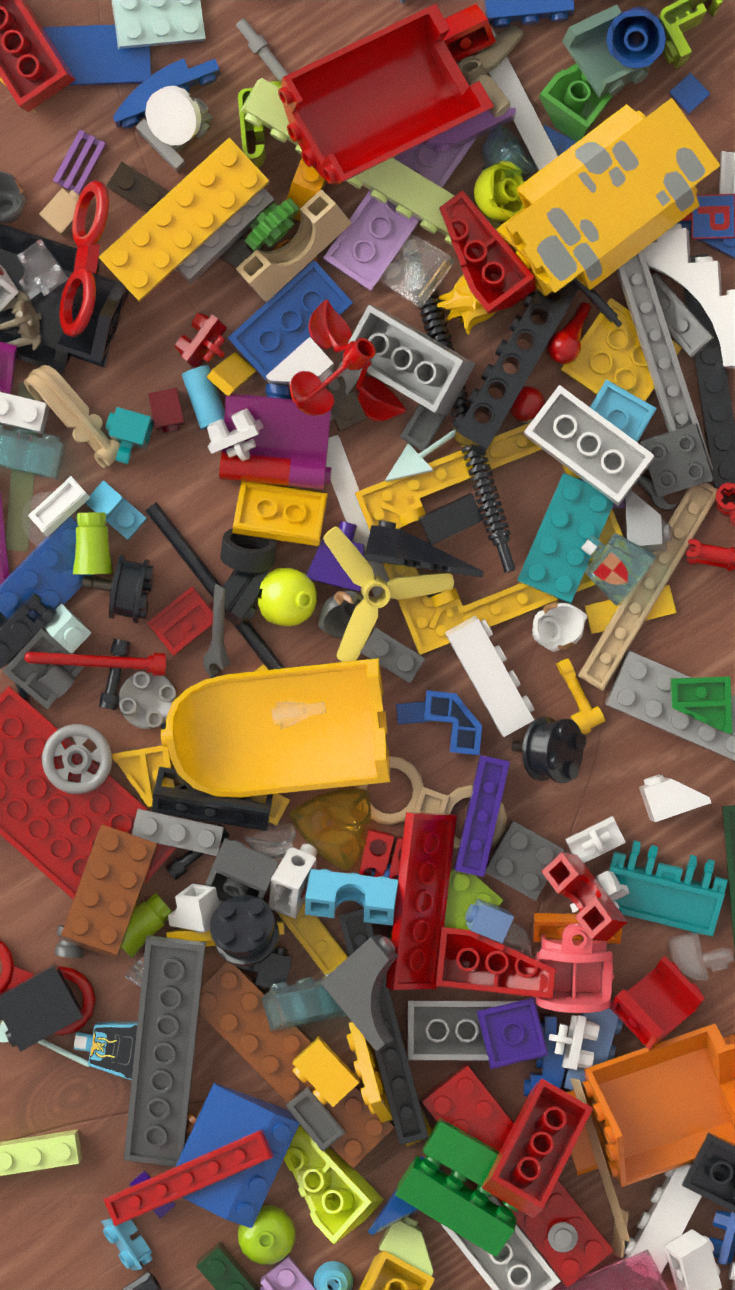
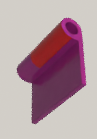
M241 394L226 395L224 423L229 432L237 429L231 418L232 415L244 409L249 410L255 421L260 419L264 427L259 430L258 435L244 440L246 442L254 439L256 447L249 450V459L242 461L238 455L229 458L226 450L234 447V445L222 449L219 479L324 490V484L330 485L332 467H326L331 410L322 416H310L299 410L293 400Z

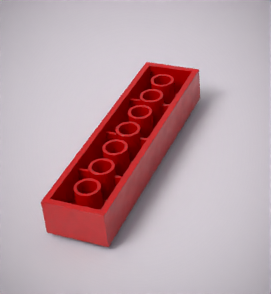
M465 1062L421 1097L422 1103L437 1122L439 1118H442L499 1152L515 1123L468 1062ZM559 1178L544 1209L534 1218L520 1210L518 1212L511 1210L514 1216L517 1217L516 1223L567 1288L614 1251L605 1236ZM497 1197V1199L501 1202V1204H502L503 1206H505V1205L502 1203L503 1200H501V1199H499V1198ZM567 1222L576 1229L578 1240L573 1249L567 1252H559L551 1247L548 1241V1232L554 1224Z

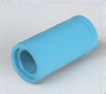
M209 365L200 366L181 374L201 430L207 429L208 425L215 421L224 420L225 410L217 387L207 379L208 374L211 372Z

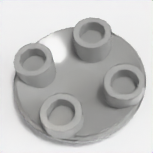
M141 671L129 677L121 687L119 707L125 719L132 725L142 729H153L166 723L168 712L172 702L177 698V694L173 684L165 676H152L151 673Z

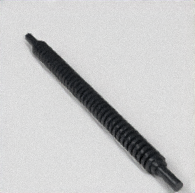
M413 253L409 255L416 279L413 293L417 296L415 299L419 303L417 305L418 309L422 310L420 311V316L424 317L422 322L425 325L426 335L455 351L452 348L454 346L453 342L450 341L451 335L448 334L449 329L445 327L447 322L443 320L445 318L442 312L443 309L437 306L440 299L437 298L436 286L431 283V279H427L420 253ZM465 384L450 410L452 411L450 413L451 417L455 418L452 420L453 424L461 412L466 415L471 407L467 404L468 399L466 398L469 397V394L464 392L467 390ZM459 442L460 447H464L461 449L462 454H466L463 456L464 461H469L466 463V467L468 469L472 468L468 470V474L472 476L470 478L471 483H475L472 485L473 490H478L474 493L475 497H481L477 499V503L482 505L479 507L480 512H484L481 514L482 519H487L483 522L484 526H490L485 529L487 534H491L488 536V540L492 541L493 546H497L504 572L515 571V565L508 546L511 532L510 530H504L509 526L507 522L502 523L507 519L505 515H501L504 513V509L498 508L502 506L500 500L496 501L500 496L499 493H495L498 491L497 486H492L495 484V480L489 479L493 477V473L489 471L491 469L490 464H486L489 462L488 457H483Z

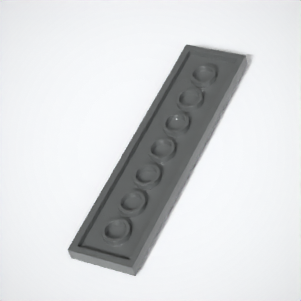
M150 935L146 937L124 1152L125 1161L176 1167L185 1147L206 942Z

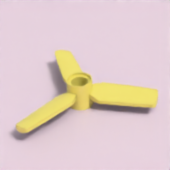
M333 527L323 537L324 542L352 582L361 587V593L364 597L355 606L336 656L342 662L357 660L378 619V608L387 605L390 598L401 600L453 589L454 579L453 575L449 572L396 577L386 583L382 577L373 574L372 566L339 527ZM375 586L383 588L379 596L371 597L368 595L370 589Z

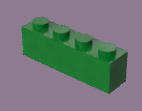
M439 1118L422 1148L423 1153L427 1155L425 1159H428L439 1168L444 1164L452 1169L451 1174L463 1182L470 1179L478 1184L477 1189L480 1192L492 1197L493 1195L482 1189V1186L499 1151L444 1119ZM504 1201L502 1202L506 1207L518 1212V1209Z
M416 1156L398 1183L395 1196L495 1257L498 1256L515 1231L517 1217L514 1216L510 1209L489 1201L484 1193L468 1188L454 1175H447L439 1170L437 1165L428 1159H421Z

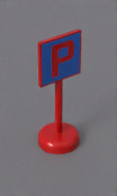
M735 194L696 195L700 206L681 220L691 221V238H735Z

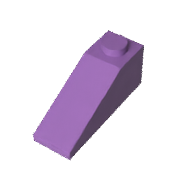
M509 108L500 117H494L489 111H486L428 140L427 148H433L435 153H449L451 148H458L514 120L516 108Z

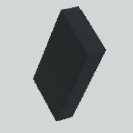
M471 493L418 517L430 545L484 521Z

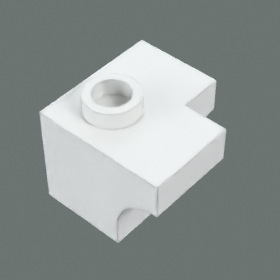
M191 884L175 896L177 909L168 915L169 925L194 930L197 933L210 930V921L215 910L225 901L218 899L216 887Z

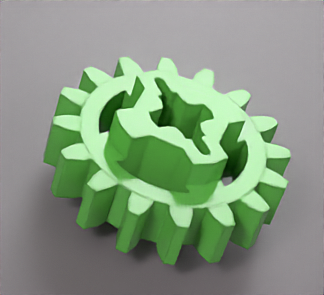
M291 198L285 200L279 206L274 202L255 218V221L250 225L253 230L244 241L253 251L259 250L266 244L271 248L295 225L292 218L298 214L297 212L300 208Z

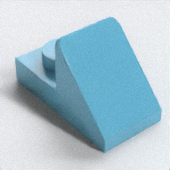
M105 481L101 482L85 502L93 511L105 512L106 522L128 541L147 520L142 513Z

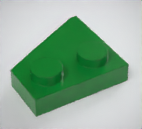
M730 676L670 678L672 709L722 732L732 733Z

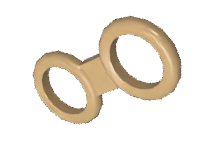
M389 756L390 768H396L406 773L412 783V799L404 809L392 814L383 813L374 808L370 803L367 795L368 784L357 785L355 789L358 806L366 817L378 824L395 825L405 822L406 812L450 814L457 802L471 796L473 785L459 787L449 795L439 793L424 787L422 776L413 764L401 757ZM502 802L499 808L491 848L500 841L506 829L507 815ZM455 835L453 848L458 851L461 839Z

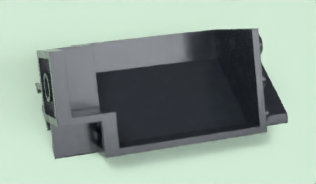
M0 224V265L6 270L17 290H21L29 296V301L33 305L36 314L40 313L42 317L39 320L40 334H42L40 346L36 350H33L32 344L18 347L16 359L37 366L47 365L62 374L71 357L105 368L110 343L114 340L121 319V310L125 301H127L129 290L121 282L98 275L101 263L98 257L96 274H93L96 283V300L90 321L84 331L76 337L66 335L60 325V302L66 282L74 272L77 248ZM83 283L79 285L74 296L72 305L73 322L81 309ZM12 308L0 312V324L15 319V314H12ZM15 327L1 330L0 342L7 343L22 338L21 334L18 333L20 328Z

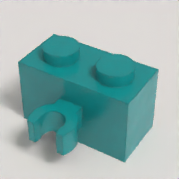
M116 407L115 413L110 412L105 429L108 430L109 436L112 439L121 442L116 456L118 462L129 464L133 446L147 450L154 426V420L150 416Z

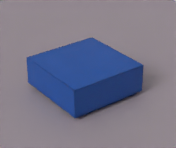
M689 73L669 92V95L689 115L710 93L692 73Z

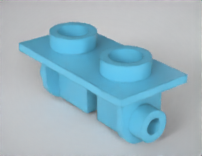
M111 1218L101 1221L105 1227L103 1229L105 1237L111 1244H116L121 1252L118 1254L119 1258L126 1268H131L132 1271L142 1269L140 1261L145 1265L153 1259L150 1255L152 1251L141 1235L134 1240H131L129 1237L138 1231L132 1220L114 1226Z

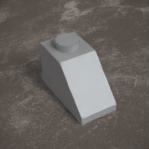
M630 490L625 497L628 548L632 553L667 551V541L672 539L670 524H666V521L657 511Z

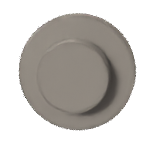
M567 1222L554 1224L548 1232V1241L551 1247L559 1252L570 1251L575 1247L578 1240L576 1229Z

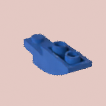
M183 58L154 73L142 82L120 105L113 116L117 128L123 126L124 129L139 124V119L146 117L147 101L153 93L163 87L177 86L189 92V87L197 84L207 86L216 82V77L221 75L216 59L188 69Z
M543 1014V1021H540L548 1055L536 1058V1068H541V1072H530L529 1079H524V1097H528L532 1088L541 1079L546 1080L559 1089L561 1087L565 1068H562L564 1052L563 1055L555 1054L556 1042L548 1040L549 1034L556 1035L557 1017L555 1014Z

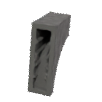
M381 934L370 937L320 982L376 1052L386 1048L394 1041L382 1017L380 994L388 969L399 957L394 951V944L387 937H382Z

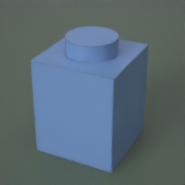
M479 898L476 899L475 904H471L468 907L465 915L466 926L471 931L502 944L514 919L510 911Z

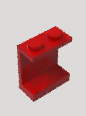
M664 956L660 959L655 969L627 992L624 989L617 994L611 1003L610 1009L650 1050L695 1013L705 1000V997L698 986L687 980L678 965L670 962Z

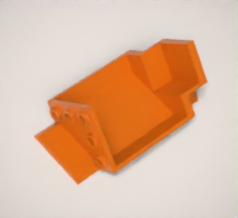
M715 1023L660 1042L650 1050L646 1047L584 1069L585 1081L581 1082L587 1104L593 1108L591 1117L609 1174L612 1178H617L621 1188L692 1163L708 1132L735 1144V1034L723 1038ZM574 1090L567 1092L576 1098ZM585 1126L571 1152L577 1176L599 1169Z

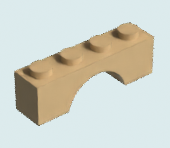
M322 189L300 208V226L289 243L274 251L256 249L236 268L237 272L265 302L269 301L352 224L338 205Z

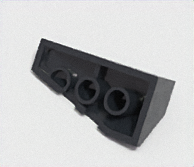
M379 520L378 526L371 525L365 560L483 578L484 571L401 529H396V523Z

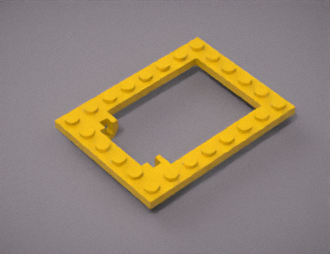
M530 423L494 437L486 451L487 455L483 456L488 457L489 462L486 464H490V470L542 450L524 436V431ZM460 450L428 463L433 469L431 472L388 482L383 481L355 492L369 531L371 525L378 526L379 520L396 523V529L418 521V517L426 514L420 498L472 477L468 474V470L472 468L468 469L466 467V463L469 461H464L463 456L466 454H462ZM562 465L567 475H570L577 479H581L567 467ZM613 509L610 511L596 544L597 553L592 554L576 592L604 582L593 572L611 552L623 562L628 572L636 569ZM383 563L389 581L396 577L419 575L414 567ZM520 583L465 606L462 605L456 588L444 591L430 598L424 595L397 601L418 653L421 655L449 644L450 642L444 632L473 616H476L480 622L485 619L488 626L491 627L559 599Z

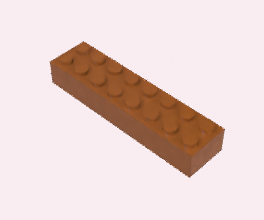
M226 961L202 985L199 1013L287 1102L308 1086L314 1091L316 1088L308 1080L303 1083L293 1072L295 1066L292 1064L293 1060L314 1040L259 985H255L256 981L244 969L238 968V966ZM358 1085L334 1107L329 1102L325 1104V1107L346 1131L343 1136L330 1146L352 1168L395 1127L393 1120L382 1123L377 1114H371L369 1106L364 1103L361 1088Z

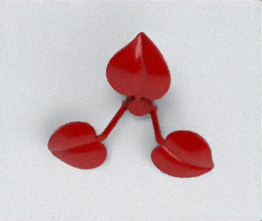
M328 299L323 301L310 317L308 324L309 334L321 349L328 350L333 348L336 353L345 351L343 354V365L323 383L312 372L299 371L290 381V393L297 408L310 416L326 414L332 409L335 400L332 393L325 387L346 369L353 371L362 368L356 384V390L360 392L357 398L365 415L374 421L380 422L403 414L406 408L382 382L373 377H365L368 367L372 365L370 360L376 353L374 345L365 338H359L355 342L351 341L348 343L352 336L350 327L333 309Z

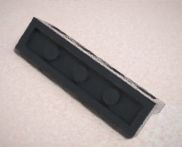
M159 767L153 793L152 812L267 831L273 794L267 795L266 803L254 802L250 797H217L205 792L194 791L191 785L178 775L176 769ZM163 778L176 779L180 785L174 788L162 786Z

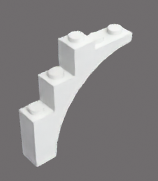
M676 224L657 238V242H652L643 249L648 267L675 280L701 303L712 321L719 339L723 365L726 369L735 368V289L727 290V295L722 296L720 263L713 261V257L695 258V263H691L689 231L686 228H682L681 224Z

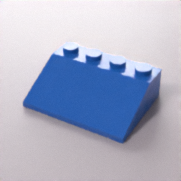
M213 1083L176 1167L263 1129L274 1157L182 1198L226 1220L252 1228L300 1123L288 1109Z

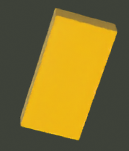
M234 352L212 369L207 379L227 396H230L252 378L257 370Z

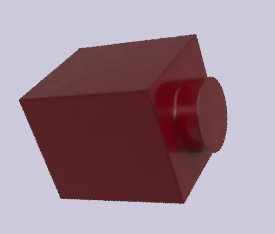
M177 387L148 393L155 428L157 430L162 429L163 434L179 431V426L185 425Z

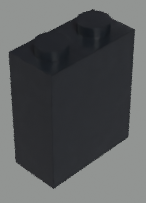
M56 963L0 993V1021L3 1020L8 1028L5 1034L12 1047L18 1046L20 1052L81 1019L84 1015Z

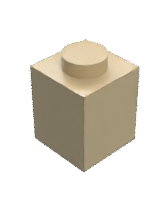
M62 188L39 215L64 238L72 229L73 215L79 195L73 190L67 193Z

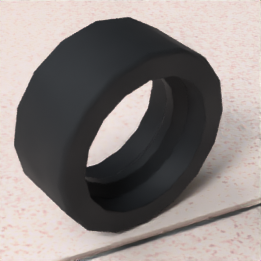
M233 528L223 534L220 558L228 567L241 572L257 573L269 570L274 566L277 540L232 533Z

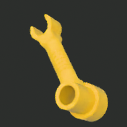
M567 658L556 663V666L580 709V712L570 716V719L576 722L581 733L586 735L591 732V728L605 722V718L598 706L591 707L584 691H582L583 689L576 677L574 668Z

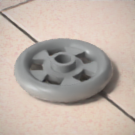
M72 724L58 729L47 740L42 753V765L48 780L56 788L70 794H84L95 790L106 780L112 766V752L108 741L99 731L87 725ZM72 736L76 745H72L65 750L61 742ZM87 739L93 741L97 746L93 753H90L88 748L83 746ZM76 753L81 754L83 757V761L79 765L74 764L72 761V757ZM62 755L64 768L56 770L54 757ZM92 760L100 763L95 775L87 771L91 766ZM69 772L74 774L81 773V782L68 781Z

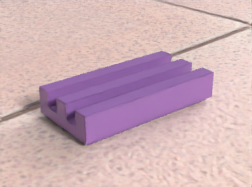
M79 130L53 182L80 195L106 143ZM82 140H86L87 142L66 181L62 180ZM93 144L97 148L75 187L71 184Z

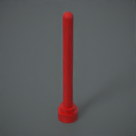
M27 652L24 656L25 661L30 664L145 669L146 673H151L152 676H164L166 669L165 653L153 652L152 655H147V658Z

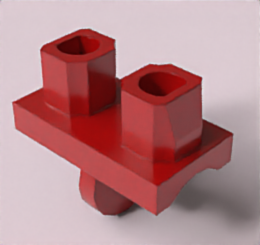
M198 313L191 324L198 331L195 338L191 340L183 335L174 346L180 352L181 358L193 368L199 367L204 360L209 363L214 355L221 359L226 355L220 347L226 340L222 335L227 327L212 314L208 317Z

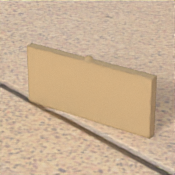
M620 1208L627 1228L629 1211ZM614 1219L611 1244L614 1251L611 1254L623 1258L625 1241L621 1240Z

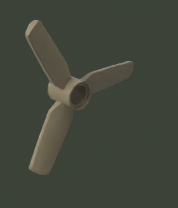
M510 25L504 28L495 37L496 43L484 48L476 57L465 58L457 64L469 86L478 81L481 82L494 105L492 109L488 110L494 117L504 115L510 108V102L494 80L486 74L497 68L523 38L524 33L517 26Z

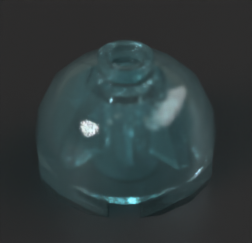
M499 125L484 140L482 158L486 164L482 167L483 170L501 161H509L518 170H502L505 173L504 179H514V174L527 178L538 167L530 154L525 157L526 153L522 149L524 147L523 144L506 127Z

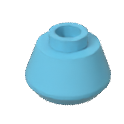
M329 1261L322 1264L316 1270L313 1280L314 1288L316 1290H352L353 1275L345 1264L338 1261Z

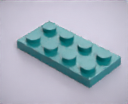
M563 473L517 581L571 604L592 554L589 555L581 547L587 540L591 541L594 545L597 544L614 502L588 483Z

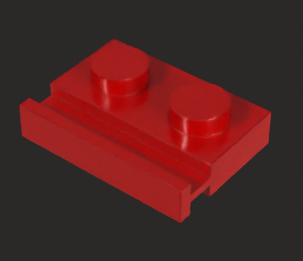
M190 587L148 621L147 624L174 656L213 625V611L196 590Z

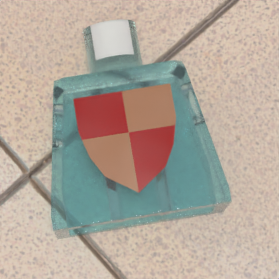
M591 534L581 546V549L593 558L585 570L586 574L616 606L650 569L656 558L651 552L619 534H613L605 545Z

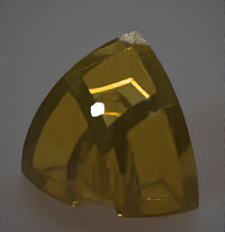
M349 788L335 790L304 802L293 809L289 815L299 833L308 844L317 849L318 854L335 866L348 871L360 856L366 843L362 840L365 824L371 822L370 798L365 789Z

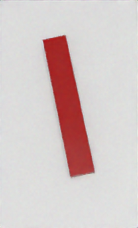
M263 1129L110 1195L103 1200L114 1226H117L271 1159L274 1155Z

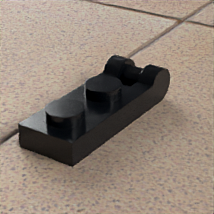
M35 592L0 625V670L45 624L51 621L57 612L50 605L48 607L41 602V597ZM34 610L38 616L33 619L27 613Z

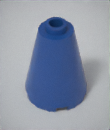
M637 6L620 13L614 18L608 28L606 42L610 54L625 67L638 69L649 66L661 55L665 47L666 33L661 21L648 8Z

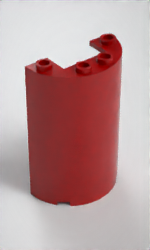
M436 4L283 76L281 88L278 89V95L284 105L289 125H287L288 134L294 142H298L302 150L301 155L304 163L309 168L313 166L318 174L329 184L338 185L494 107L480 81L469 86L446 46L444 38L450 31V27Z

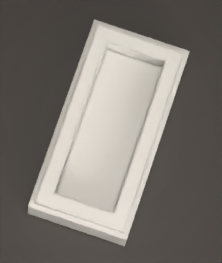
M71 476L28 516L48 537L79 509L90 496Z

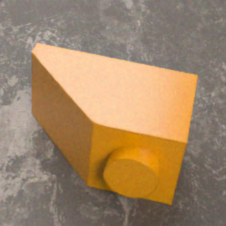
M301 158L286 199L291 198L299 208L304 206L321 189L323 190L326 184V180L318 174L313 166L309 168L304 163L303 158ZM299 210L297 212L298 214L292 219L301 222V214Z

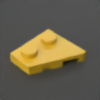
M161 745L112 754L113 760L119 765L132 786L138 791L140 797L148 807H151L159 767L172 769L168 747ZM163 778L162 786L174 788V779Z

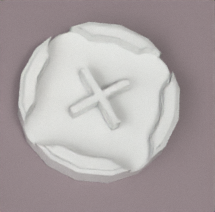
M166 86L153 93L147 101L145 111L147 124L152 133L161 142L169 145H182L191 140L198 133L201 124V114L197 102H193L189 97L190 94L185 89L177 86Z

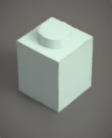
M61 603L56 608L55 616L43 627L72 654L92 632Z

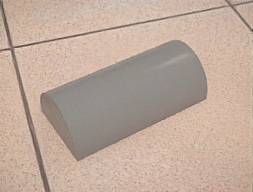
M408 1001V1060L489 1061L477 1011L517 1001Z

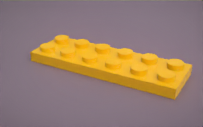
M228 138L99 256V259L140 302L270 182L240 148Z

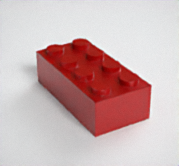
M0 0V77L18 106L30 112L76 79L27 1Z
M541 1079L530 1091L482 1189L534 1218L544 1209L593 1108L546 1080Z

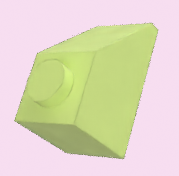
M409 1216L389 1226L379 1243V1250H385L432 1276L433 1266L422 1229L417 1225L419 1221Z

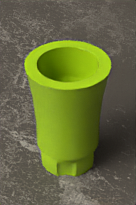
M105 512L78 513L77 523L79 527H76L73 574L114 573L110 558L108 526H105Z
M156 893L146 902L143 901L139 904L133 914L122 945L124 951L132 959L146 943L147 935L153 936L165 925L163 922L168 920V915L172 913Z

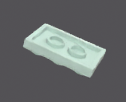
M112 0L118 49L201 42L206 39L200 0Z

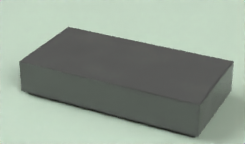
M419 404L400 438L419 450L424 451L429 446L447 415L434 413Z
M309 1086L285 1105L322 1152L346 1133L325 1105L314 1095Z

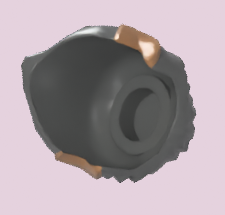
M0 171V223H12L21 215L27 199L19 180L7 172Z
M354 591L337 592L323 605L319 615L318 627L332 637L343 638L355 606L364 597Z

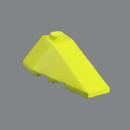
M299 1124L284 1157V1161L299 1185L298 1191L308 1204L311 1211L310 1216L314 1224L333 1244H336L363 1223L384 1199L358 1172L329 1147L322 1152L301 1124Z

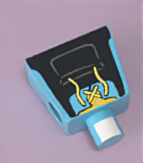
M138 1021L97 1022L94 1026L93 1034L76 1032L74 1049L90 1052L89 1066L132 1080Z

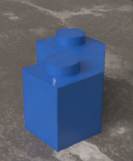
M426 690L423 720L452 723L449 752L479 755L482 725L456 693Z

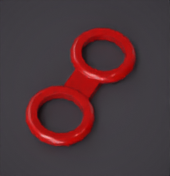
M92 181L85 186L78 198L73 215L72 232L74 242L77 245L74 272L64 287L59 311L61 328L66 335L76 337L84 331L92 316L96 300V283L93 274H96L100 244L96 243L102 236L109 213L108 190L104 183L100 181ZM96 196L94 222L86 235L85 218L93 197ZM83 283L81 309L73 322L72 305L74 296L79 285Z
M0 940V958L3 967L0 977V993L36 973L14 965L12 953L6 944ZM58 966L65 979L77 984L84 1000L82 1008L84 1012L83 1017L53 1033L54 1035L62 1036L75 1033L87 1024L93 1015L96 1000L93 986L85 975L74 968Z

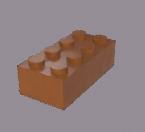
M101 824L61 933L62 940L118 959L154 859L157 843Z

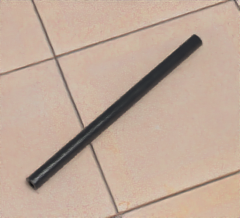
M157 502L146 510V513L214 599L215 584L219 586L221 584ZM243 620L238 626L234 625L268 670L285 668L250 622Z

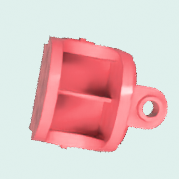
M580 923L568 925L563 931L562 940L546 939L545 935L542 934L541 950L536 952V957H533V959L555 968L556 975L553 999L534 997L536 1005L548 1010L568 1013H592L610 1008L614 973L613 954L611 951H607V941H593ZM576 934L583 936L582 940H572V938Z

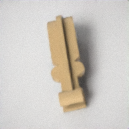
M41 365L39 368L33 369L29 373L28 378L24 380V384L36 401L43 399L66 427L75 428L72 433L74 440L78 443H85L87 441L96 452L94 458L101 467L106 468L116 460L120 443L115 439L109 440L100 430L103 424L101 417L96 414L89 415V407L55 369L47 365Z

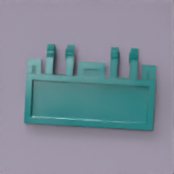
M633 841L626 867H624L626 854L614 851L609 871L614 872L619 884L627 885L630 893L615 900L619 906V911L623 915L713 937L728 879L715 876L713 887L709 888L715 860H707L702 880L699 882L692 880L697 866V856L690 854L683 881H680L683 868L659 862L656 874H652L658 846L651 845L649 848L645 868L635 866L637 856L640 853V842Z

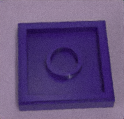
M534 997L477 1011L491 1069L548 1055Z

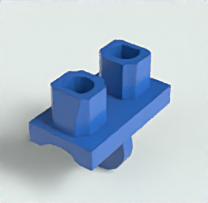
M718 1210L714 1217L713 1226L726 1230L724 1240L713 1236L709 1239L714 1246L713 1256L718 1258L717 1263L727 1265V1263L733 1261L735 1254V1212Z

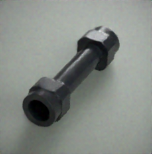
M114 638L110 653H113V656H128L131 642ZM110 668L105 693L101 692L99 707L116 710L119 696L116 694L122 668Z
M225 828L223 830L221 843H223L225 838L227 839L230 837V834L227 832ZM190 850L180 859L175 858L165 868L177 880L188 871L186 868L204 853Z

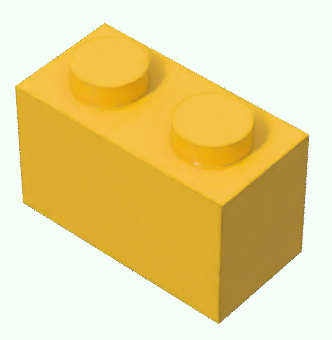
M320 1036L304 1049L292 1063L295 1066L293 1072L303 1083L308 1080L316 1088L313 1093L324 1105L329 1102L334 1107L359 1083V1078Z

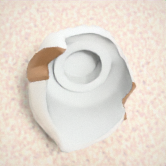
M550 603L535 615L532 636L538 644L552 652L564 651L575 646L582 638L587 614L568 603Z

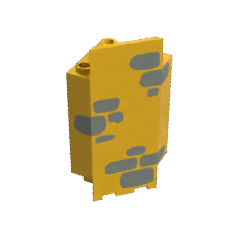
M670 98L647 117L638 110L636 112L626 104L517 187L516 190L524 208L496 230L535 276V287L543 295L546 296L552 291L556 293L575 277L591 290L698 208L700 205L696 196L698 190L695 185L721 165L673 98Z

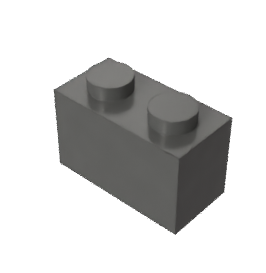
M377 628L374 629L360 652L369 659L379 658L380 666L408 683H411L426 659Z

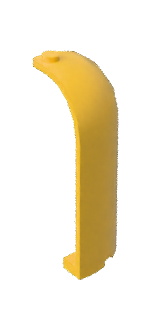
M379 658L235 673L205 679L187 688L172 702L166 718V728L161 729L162 746L168 747L170 759L182 779L194 789L217 797L239 798L390 782V757L386 742L388 729L386 711L383 710L382 694L384 691Z

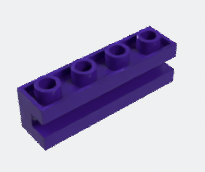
M483 755L479 756L455 862V871L481 877L485 875L510 764L509 761Z

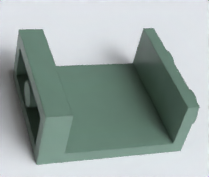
M617 5L570 26L562 40L599 98L608 93L610 95L617 94L626 84L631 82L637 84L643 81L649 75L648 71L652 66L650 64L638 69L625 67L610 54L606 42L607 31L614 18L622 13Z

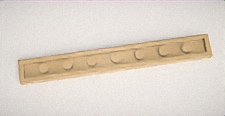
M706 482L687 489L667 523L671 526L672 534L671 541H667V551L649 553L579 672V678L604 691L688 548V540L693 539L715 502L717 488Z

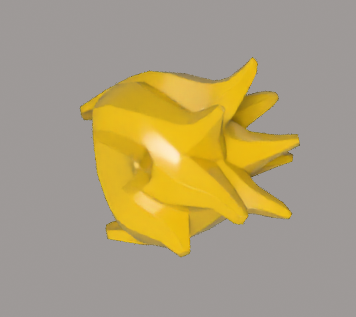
M464 274L458 279L451 292L439 296L440 300L445 301L437 304L438 307L451 310L446 318L447 321L455 317H461L459 322H464L467 335H470L474 325L489 319L496 313L488 314L470 293Z

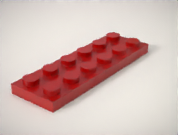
M406 812L391 942L395 946L394 951L399 957L388 969L386 988L437 989L436 977L441 931L445 923L457 815L449 813Z

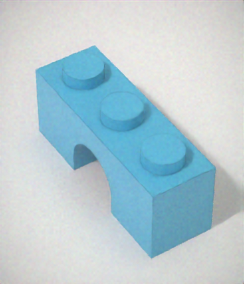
M310 869L305 897V915L334 918L336 908L340 903L356 901L364 908V922L393 926L398 880L384 876L372 877L358 873L348 874L332 872L327 869Z

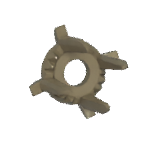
M18 290L17 297H14L1 310L4 311L12 308V314H15V319L0 324V331L15 327L20 328L18 333L21 334L22 338L7 343L16 345L17 348L32 344L33 350H36L42 341L39 322L42 317L40 313L36 314L33 305L29 301V296L23 291Z

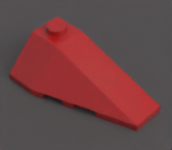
M463 190L439 207L470 293L488 314L514 306L535 290V276Z
M442 927L436 986L553 999L555 968L471 930Z

